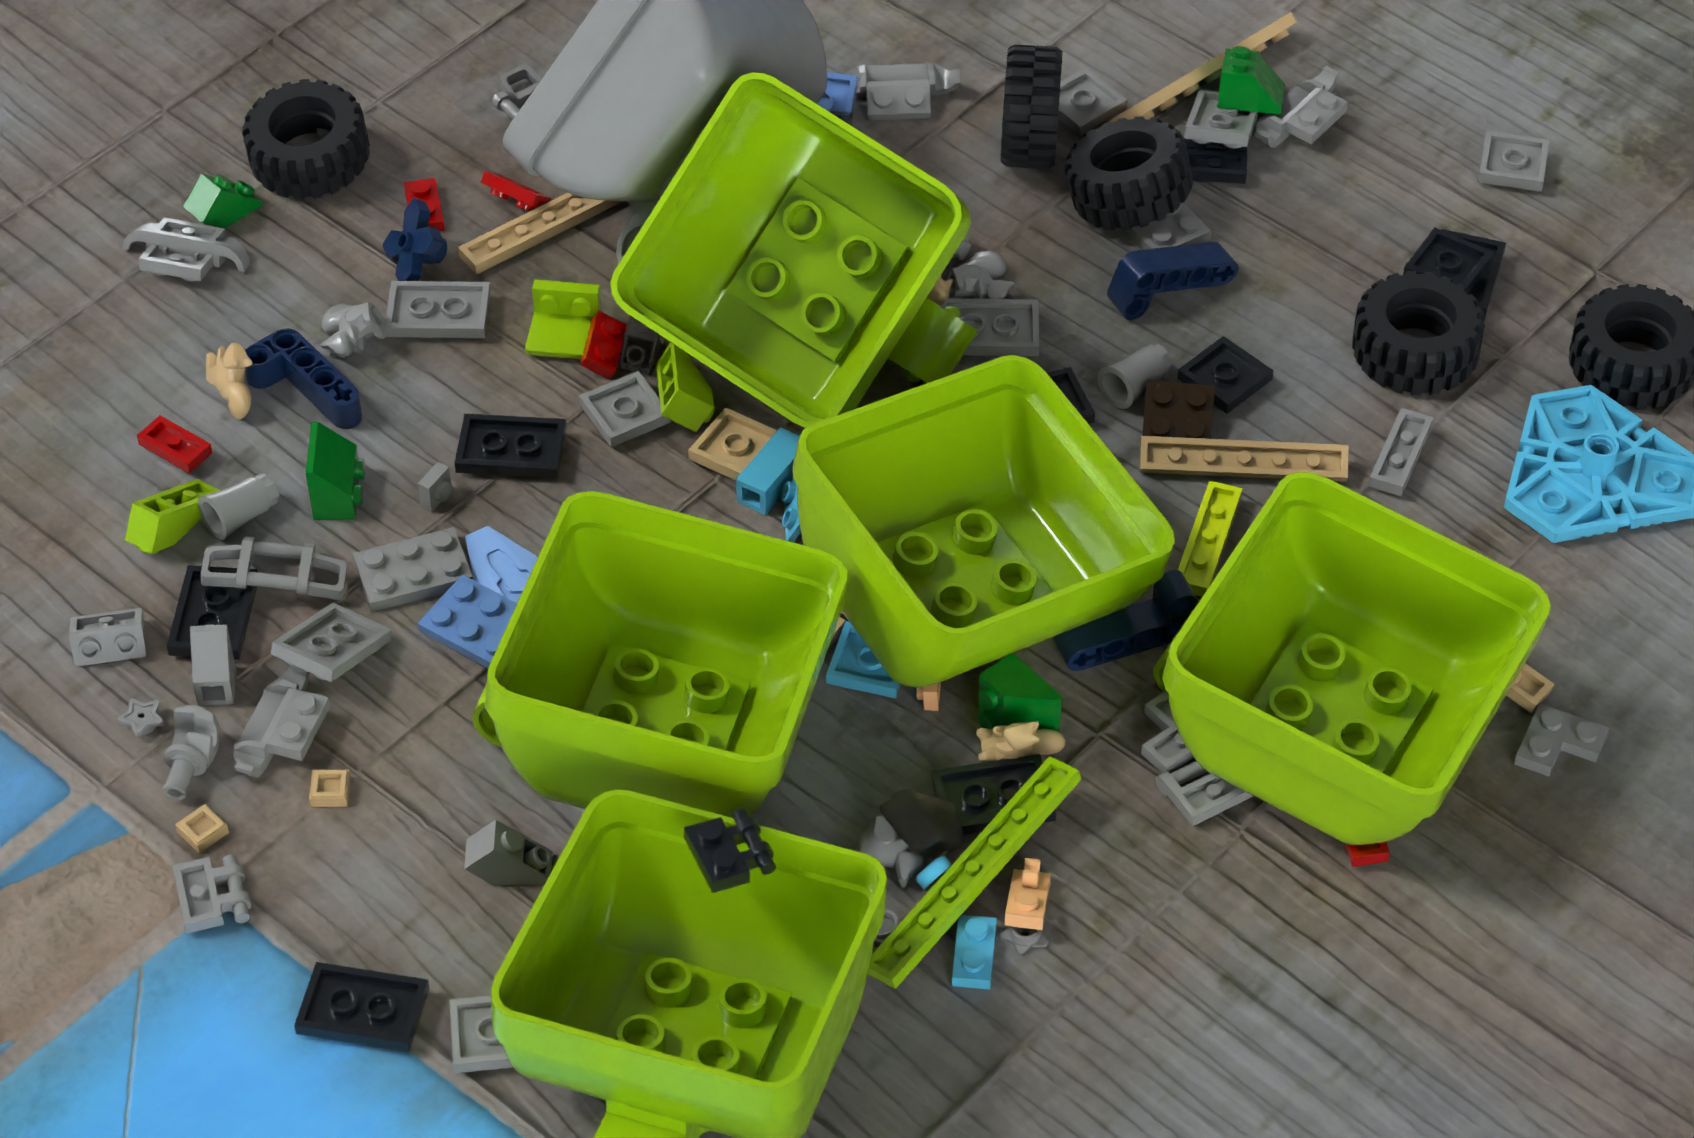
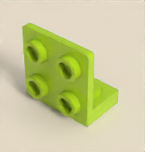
M534 279L532 286L534 314L525 345V353L536 356L582 359L592 317L598 310L602 312L600 285Z

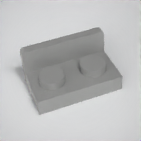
M136 608L70 617L69 638L74 665L84 666L145 657L143 609Z

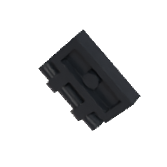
M1184 139L1193 173V181L1246 184L1247 147L1229 148L1222 143L1210 142L1199 144L1192 139Z
M738 809L733 813L732 818L735 826L726 827L722 818L719 817L684 827V839L712 893L750 883L751 869L759 867L764 875L771 874L776 869L773 861L774 853L769 843L762 841L759 835L761 830L756 819L750 817L745 809ZM746 843L749 849L739 852L736 845Z

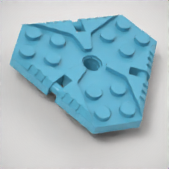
M1592 385L1535 394L1531 396L1505 498L1504 509L1552 543L1579 539L1581 536L1590 537L1593 534L1601 535L1604 532H1617L1618 528L1621 527L1634 529L1639 528V526L1646 527L1650 526V524L1657 525L1662 524V522L1668 523L1694 518V454L1654 427L1648 432L1641 428V418Z

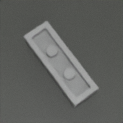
M1404 408L1400 409L1370 475L1369 487L1402 496L1431 431L1434 417Z

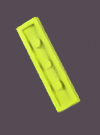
M1214 481L1208 482L1178 568L1183 573L1195 595L1203 597L1214 580L1242 498L1243 488Z

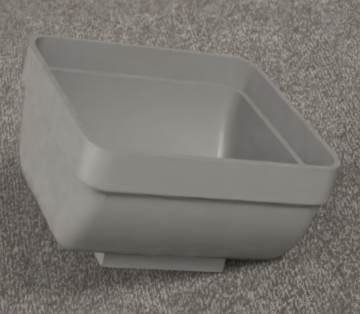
M598 0L508 126L502 140L503 148L528 174L541 176L557 188L572 195L594 200L627 201L637 212L625 226L617 241L616 255L619 264L731 85L740 76L751 72L765 73L783 82L817 104L827 89V67L823 41L818 26L803 0Z

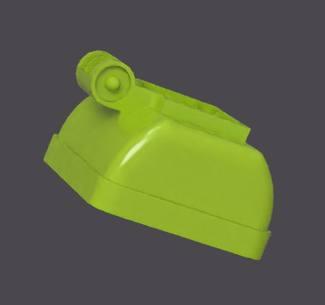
M751 72L742 75L731 85L614 270L610 281L611 293L616 303L626 313L785 418L804 428L854 410L887 358L905 369L906 379L910 382L923 380L929 383L949 376L961 360L969 344L972 343L979 332L960 319L961 312L956 306L952 305L942 308L927 298L968 233L971 220L970 212L965 202L940 181L783 82L765 73Z
M1017 355L1002 356L820 421L805 428L798 440L792 469L793 478L797 484V506L804 546L832 554L844 564L847 569V584L842 612L889 676L901 685L909 687L935 685L1132 605L1147 592L1152 584H1155L1163 577L1175 543L1173 529L1162 513L1050 376L1037 363L1025 357Z
M1296 472L1288 474L1279 482L1195 609L1191 611L1154 666L1153 677L1158 687L1163 692H1168L1170 709L1178 732L1190 753L1204 770L1345 844L1364 845L1382 843L1405 835L1423 819L1431 817L1439 809L1539 641L1550 612L1551 604L1544 590L1526 576L1326 477L1315 473Z
M587 491L568 496L560 507L488 667L487 683L472 715L474 727L491 744L501 747L521 777L540 796L549 800L586 809L591 801L602 793L620 789L634 791L731 818L736 810L745 809L751 817L764 802L770 789L775 787L782 778L843 608L847 584V569L835 556L816 548L612 494Z
M616 789L604 792L594 798L584 810L494 978L491 987L494 1035L503 1044L504 1051L512 1067L520 1074L528 1078L606 1100V1113L594 1138H699L701 1134L708 1131L718 1132L735 1138H801L807 1130L859 1011L869 970L873 943L883 923L885 914L887 876L885 868L878 859L865 853L759 825L761 830L759 835L762 841L769 843L774 853L775 871L764 875L759 867L751 869L750 883L712 893L684 839V827L719 817L722 818L726 827L735 826L733 818L630 790ZM746 843L736 845L739 852L749 849Z

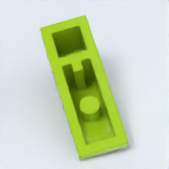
M670 342L656 363L661 415L697 432L703 422H709L714 414L715 405L712 389L688 354Z
M195 479L132 502L125 540L137 546L141 552L155 554L174 546L202 519L198 508L199 497L220 490L199 479Z

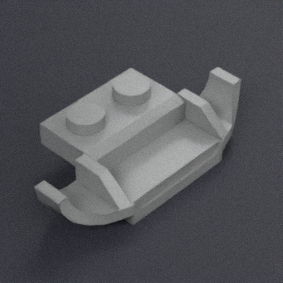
M929 62L895 65L864 64L846 73L848 75H857L858 77L855 98H867L868 121L931 118L930 96L952 92L961 83L960 69L949 71Z
M1326 66L1317 77L1294 85L1293 89L1283 97L1281 115L1266 113L1259 117L1254 138L1262 141L1270 148L1280 145L1290 134L1309 144H1313L1347 112L1348 101L1332 94L1340 72Z
M163 218L160 223H149L139 226L127 235L122 246L123 250H129L135 241L146 242V251L139 257V270L152 272L158 276L170 275L181 277L186 281H201L213 266L220 267L226 258L231 259L236 264L238 271L244 272L250 265L249 256L243 245L235 238L226 235L224 228L170 218Z
M290 665L281 677L275 679L263 690V695L238 742L234 744L235 771L258 778L263 774L274 754L299 761L303 760L331 707L329 697L306 692L310 672Z

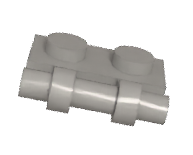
M225 856L223 858V866L212 868L210 857L172 865L186 934L224 925L222 913L228 911L234 913L237 923H245L250 919V895L244 890L245 872L244 868L239 865L237 856ZM216 886H228L229 893L218 895Z

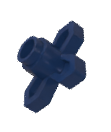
M416 198L412 199L404 211L403 231L391 230L383 242V248L387 257L398 260L395 273L398 281H418L422 276L423 263L429 265L440 263L447 253V241L442 238L439 229L428 227L431 212L426 201Z

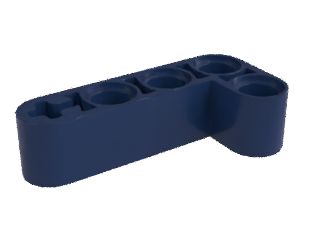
M1218 242L1136 250L1129 252L1119 261L1109 285L1107 296L1125 319L1134 320L1141 317L1147 311L1154 293L1224 285L1237 275L1239 267Z
M290 328L280 329L245 349L252 361V365L245 368L246 379L253 388H267L286 378L336 427L351 429L361 422L362 412L357 388L296 330Z
M1170 570L1165 572L1163 577L1154 584L1152 599L1130 605L1054 636L1053 640L1067 667L1071 671H1081L1169 644L1191 611L1197 606L1198 599L1183 573L1179 570Z

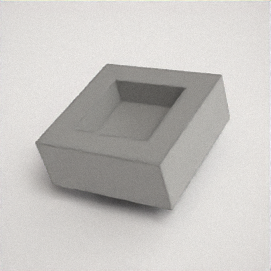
M437 462L419 481L418 491L422 508L433 512L441 502L446 501L450 496L452 484L448 466Z

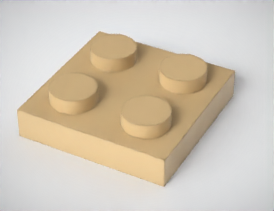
M725 407L689 448V460L736 481V478L777 430Z

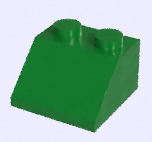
M1242 46L1233 47L1232 49L1226 48L1221 71L1217 108L1281 115L1285 83L1258 52L1251 51L1249 48Z
M311 422L306 479L313 519H355L356 506L363 503L362 484H359V480L365 479V460L358 458L356 444L319 422Z
M1014 653L980 674L978 721L982 728L993 729V727L1038 721L1039 726L1037 729H1052L1060 733L1062 696Z

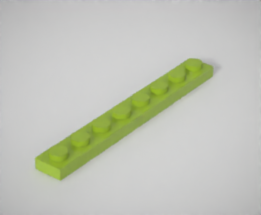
M1049 756L871 955L868 975L896 989L1081 781L1079 770Z

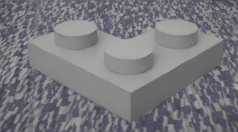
M1165 691L1145 704L1144 714L1163 732L1142 745L1141 755L1161 773L1169 772L1171 774L1194 757L1178 732L1170 709L1169 695Z
M1539 703L1516 754L1514 765L1550 776L1560 751L1597 762L1610 727Z

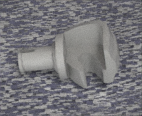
M197 705L175 708L173 713L175 734L172 746L168 747L164 755V761L171 770L166 784L163 786V793L174 800H182L186 797L192 776L202 775L213 762L221 742L220 728L215 715Z

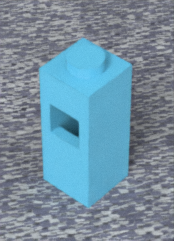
M782 427L776 431L736 478L737 503L763 515H767L780 500L785 483L791 482L793 479L792 467L800 434L793 433Z

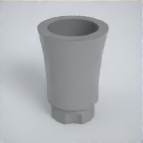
M1150 344L1147 347L1140 348L1130 356L1100 369L1097 381L1104 398L1116 408H1129L1146 391L1147 380L1159 381L1170 371L1172 361L1169 358L1168 351L1160 344Z
M262 473L254 478L249 477L223 490L199 497L198 508L209 531L219 540H224L239 527L268 511L269 507L277 504L279 492L269 476Z

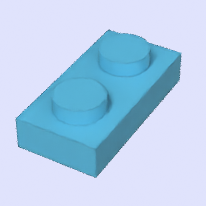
M961 915L958 918L952 986L990 989L997 918Z

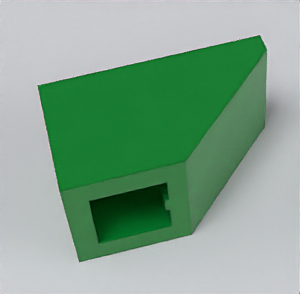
M201 173L183 207L204 224L226 228L260 208L263 201L253 193L255 189L244 181L238 180L237 183H233L230 179L220 174L212 177Z

